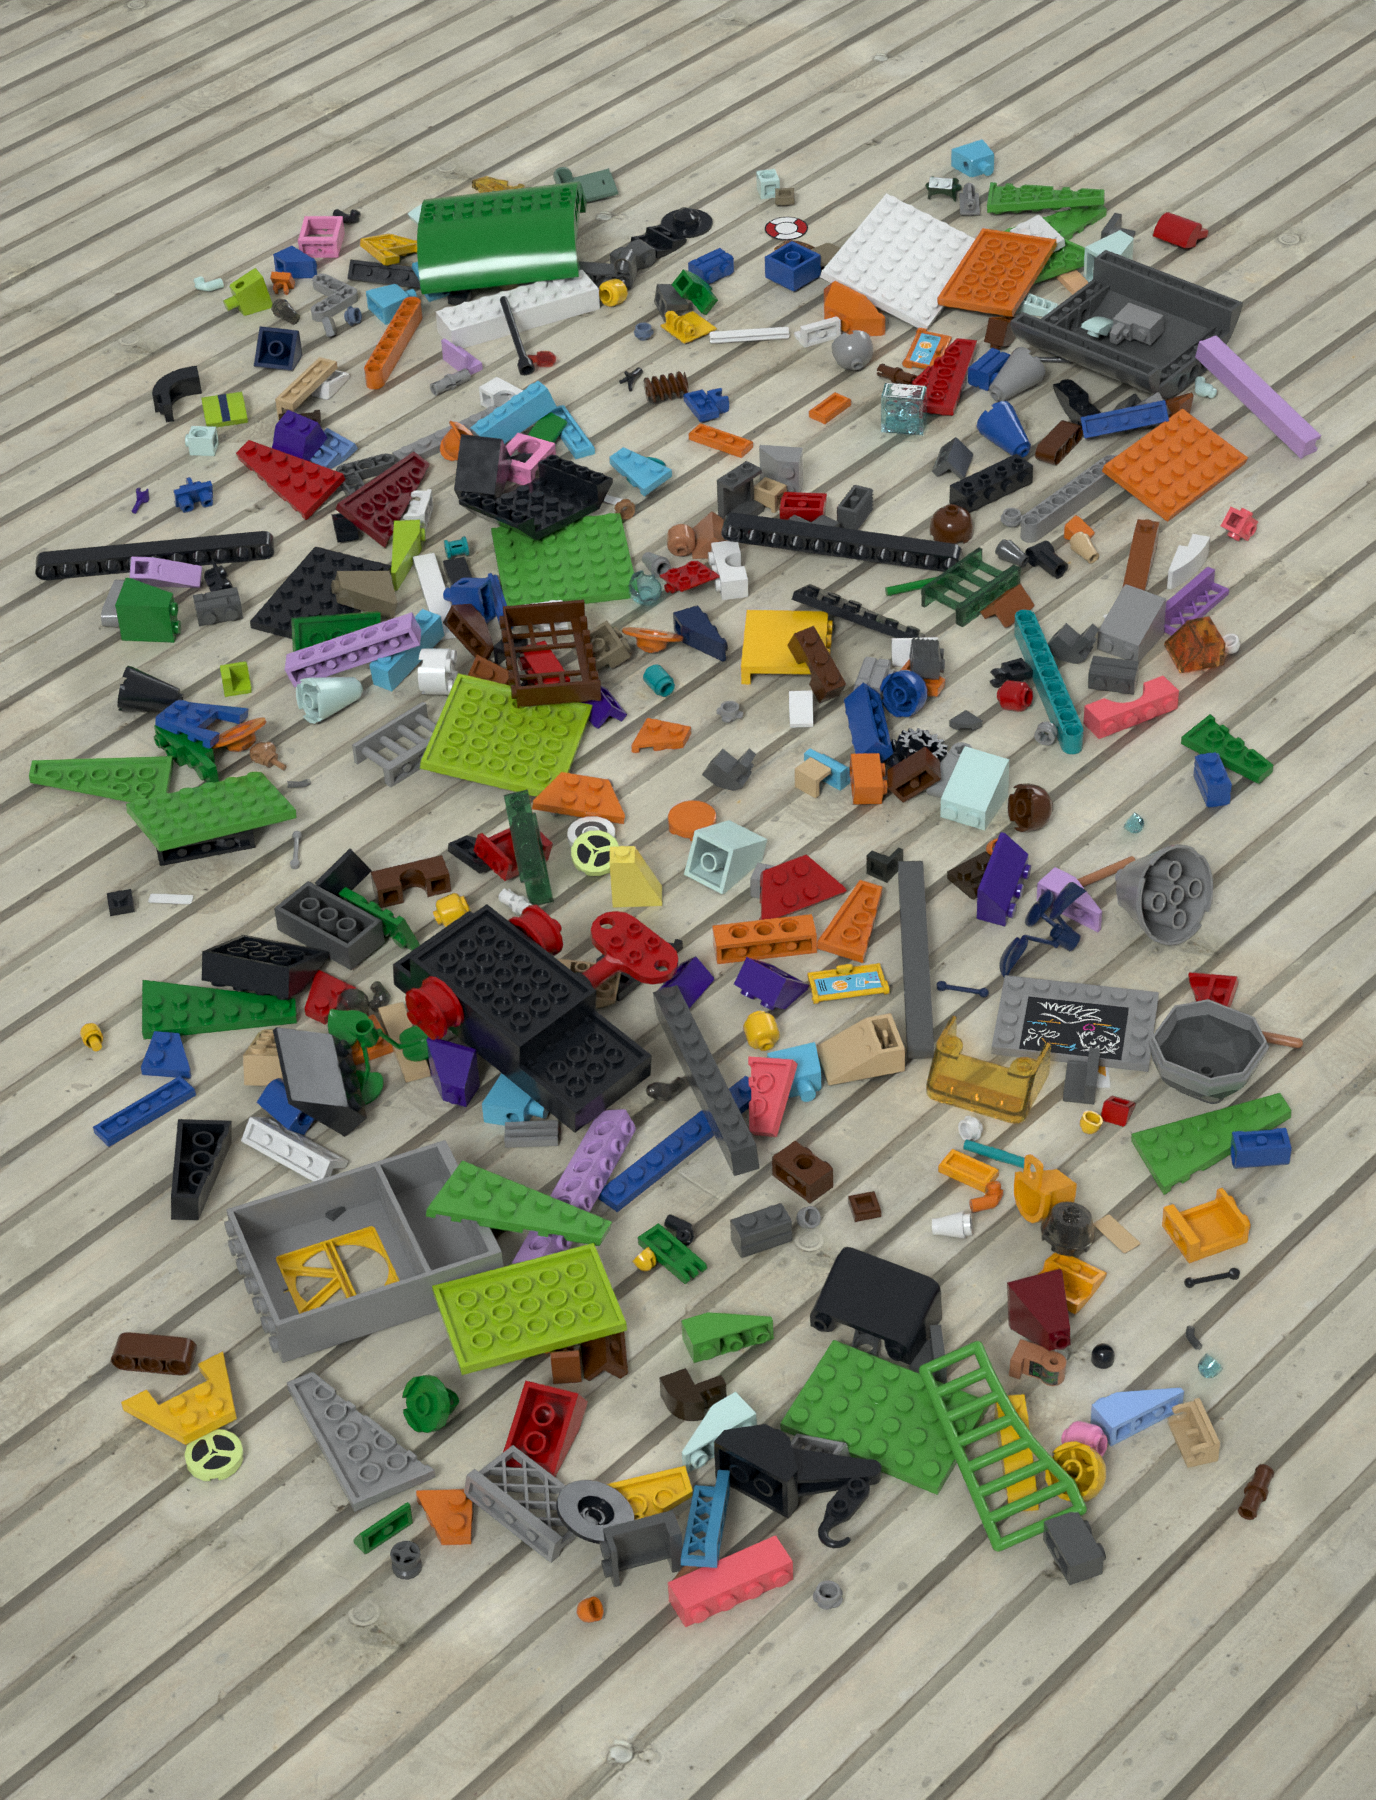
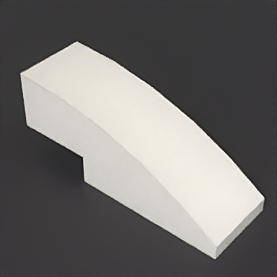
M1192 534L1188 547L1178 546L1168 571L1167 589L1172 590L1183 584L1199 571L1209 555L1210 537Z

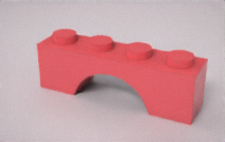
M1164 676L1144 682L1143 695L1135 701L1119 703L1103 698L1085 705L1083 724L1098 739L1104 738L1178 709L1179 690Z

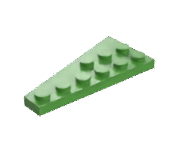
M990 182L987 213L1001 214L1006 211L1019 213L1023 210L1041 211L1042 209L1049 208L1051 210H1059L1064 207L1077 209L1081 206L1099 207L1104 205L1105 190L1081 188L1078 191L1070 190V187L1054 190L1053 186L1026 184L1017 188L1011 183H1006L1002 187L997 186L995 182Z
M1103 205L1099 207L1081 206L1077 209L1071 208L1042 218L1063 238L1070 240L1073 238L1074 233L1084 231L1086 225H1093L1107 215V208ZM1008 228V229H1006V230H1004V231H1005V232H1010V230L1013 229V228Z
M1064 238L1065 246L1052 253L1034 284L1083 267L1085 248Z
M172 756L32 760L29 779L30 783L131 803L139 798L148 799L156 797L160 793H169L174 763Z
M1281 1093L1132 1133L1131 1142L1163 1195L1171 1191L1173 1185L1178 1182L1185 1183L1190 1179V1175L1196 1171H1204L1231 1155L1232 1132L1272 1130L1291 1118V1109Z
M463 1160L428 1206L425 1216L435 1218L436 1214L451 1217V1221L460 1223L462 1219L477 1221L479 1226L523 1233V1229L537 1231L538 1236L548 1237L549 1234L564 1236L566 1241L583 1244L594 1243L595 1246L601 1245L612 1225V1222Z

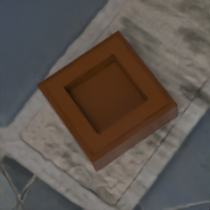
M875 1191L848 1196V1204L855 1222L881 1217V1208Z

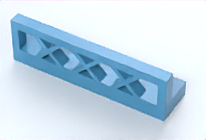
M718 1470L715 1487L694 1486L681 1554V1566L717 1568L730 1497V1471ZM700 1497H713V1500L706 1503ZM704 1513L710 1516L705 1520H701L698 1517ZM701 1531L705 1532L706 1536L701 1539L695 1536V1534ZM698 1549L705 1553V1556L689 1555Z

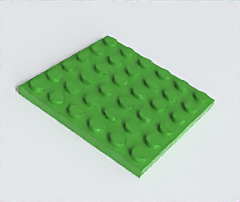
M620 513L585 516L537 541L502 526L491 528L500 584L507 606L548 602L550 600H584L585 604L638 598L637 583Z

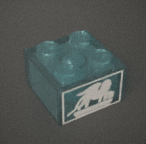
M885 383L881 396V432L923 436L927 414V386Z

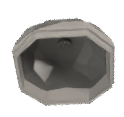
M1209 999L1175 1005L1148 1043L1153 1062L1162 1081L1180 1093L1209 1104L1220 1103L1225 1097L1243 1088L1269 1050L1267 1041L1255 1017Z

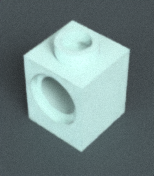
M776 170L756 171L757 190L760 198H775V188H780V180Z
M191 426L189 434L185 436V445L189 447L190 455L215 456L219 445L216 427Z

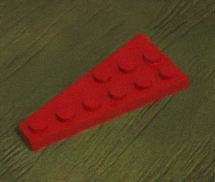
M956 338L945 349V354L942 357H937L931 367L928 366L912 381V385H918L916 387L920 390H916L909 396L895 398L892 401V409L953 416L968 374V368L971 366L977 348V340Z

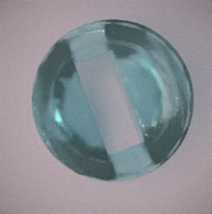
M1134 812L1125 822L1123 828L1131 833H1139L1144 827V820L1139 814Z
M1208 1353L1198 1363V1370L1205 1378H1214L1224 1369Z

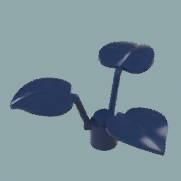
M1070 882L1060 891L1054 902L1053 893L1047 889L1040 895L1038 901L1028 911L1025 924L1031 927L1042 917L1053 927L1050 931L1052 941L1030 935H1023L1021 939L1016 937L1006 947L1000 958L999 968L1004 978L1005 975L1009 976L1011 969L1026 950L1028 940L1051 945L1054 948L1060 945L1069 952L1077 946L1081 935L1072 930L1060 915L1077 898L1087 892L1085 889L1074 882ZM1053 902V908L1050 912V916L1048 917L1044 912L1050 907V905Z

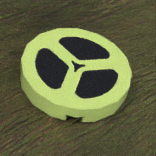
M600 830L588 831L581 834L574 841L571 847L572 862L575 868L585 872V875L602 876L610 873V847H618L619 845L616 839L607 832Z
M216 1429L187 1445L184 1454L187 1469L194 1477L202 1481H211L210 1479L218 1478L219 1481L228 1478L242 1465L243 1449L241 1441L234 1433L227 1430Z

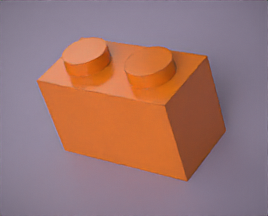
M879 753L851 754L849 775L853 804H882L883 794H887V780L882 778L885 777V764L880 763Z

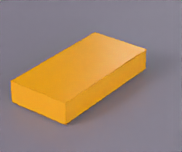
M954 1149L938 1165V1172L983 1193L987 1191L986 1185L988 1182L995 1181L999 1177L998 1169Z

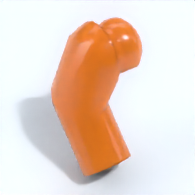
M988 1182L986 1185L988 1191L983 1197L969 1200L972 1213L993 1209L998 1205L1003 1197L1000 1182Z

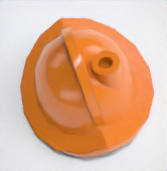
M450 421L451 429L441 441L440 452L445 459L458 461L461 434H473L464 425Z

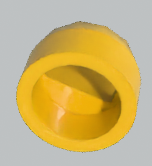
M1085 1111L1079 1125L1084 1133L1091 1135L1100 1129L1103 1119L1096 1112Z
M647 1247L632 1262L641 1271H649L656 1265V1256Z

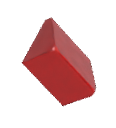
M1112 1095L1104 1101L1101 1117L1105 1122L1124 1127L1128 1123L1136 1103Z

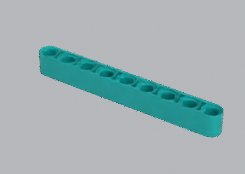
M1019 610L1015 613L1014 635L1025 662L1033 670L1032 679L1048 718L1058 729L1056 737L1061 749L1067 754H1078L1083 749V726L1036 615L1030 610Z

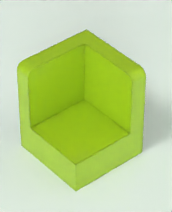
M246 661L220 665L225 697L252 692Z

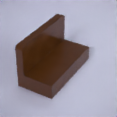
M624 1331L581 1343L584 1379L590 1381L603 1370L619 1379L628 1374Z

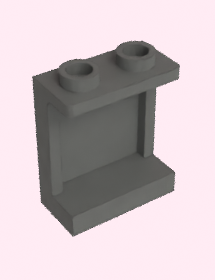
M745 461L717 479L718 516L724 519L729 513L758 516L764 512L763 504L754 500L753 478L762 473L760 467Z
M673 1510L603 1528L604 1541L600 1542V1549L604 1560H601L605 1578L611 1577L614 1587L620 1586V1571L667 1559L672 1573L679 1572L682 1569V1533Z

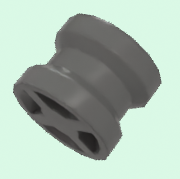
M401 1541L392 1547L390 1558L392 1570L396 1577L409 1580L415 1578L421 1572V1554L416 1543Z

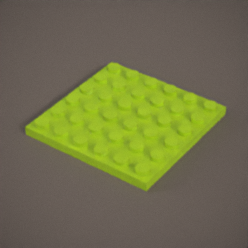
M458 673L421 759L420 769L537 797L561 772H570L593 705L573 702L527 707L520 706V708H517L516 699L511 698V688L509 685Z

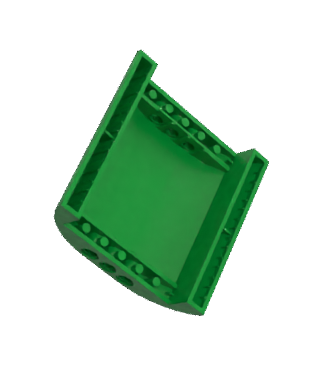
M580 181L424 199L417 229V258L421 293L431 294L579 277L580 265L576 248L580 213H586L587 206L585 193Z

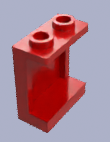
M521 813L514 817L512 827L489 838L483 833L478 834L473 851L496 874L506 881L548 861L553 843Z

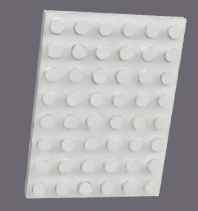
M886 193L822 270L820 278L830 283L837 281L865 295L874 306L917 328L928 330L946 307L938 305L937 298L975 239Z

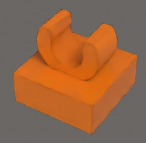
M271 272L270 279L273 283L275 294H278L280 288H284V294L288 295L289 289H294L295 280L291 273Z

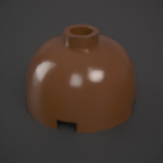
M950 504L939 508L933 514L930 522V536H933L934 541L953 544L963 541V544L972 539L974 532L973 520L965 508Z
M1025 783L1015 785L1013 788L1017 789L1014 794L1009 795L1007 807L1010 821H1015L1019 826L1014 827L1015 830L1031 832L1043 828L1049 822L1053 812V803L1049 794L1044 788L1036 784Z

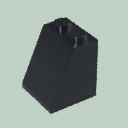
M461 434L454 491L459 500L467 497L470 493H479L481 496L493 500L501 497L512 463V459L502 439Z

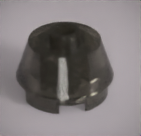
M1074 1202L1056 1204L1041 1223L1042 1241L1046 1240V1242L1052 1245L1051 1250L1060 1255L1074 1256V1252L1082 1250L1086 1253L1095 1240L1094 1225L1090 1211Z

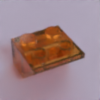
M1210 616L1187 620L1164 642V646L1179 673L1224 665L1226 643Z

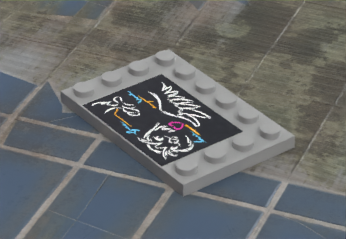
M1005 975L991 1054L1065 1063L1068 1061L1088 1062L1089 1048H1099V1066L1148 1072L1151 1056L1148 1043L1154 1034L1159 992Z

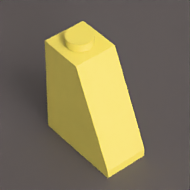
M610 847L613 908L662 906V885L636 847Z

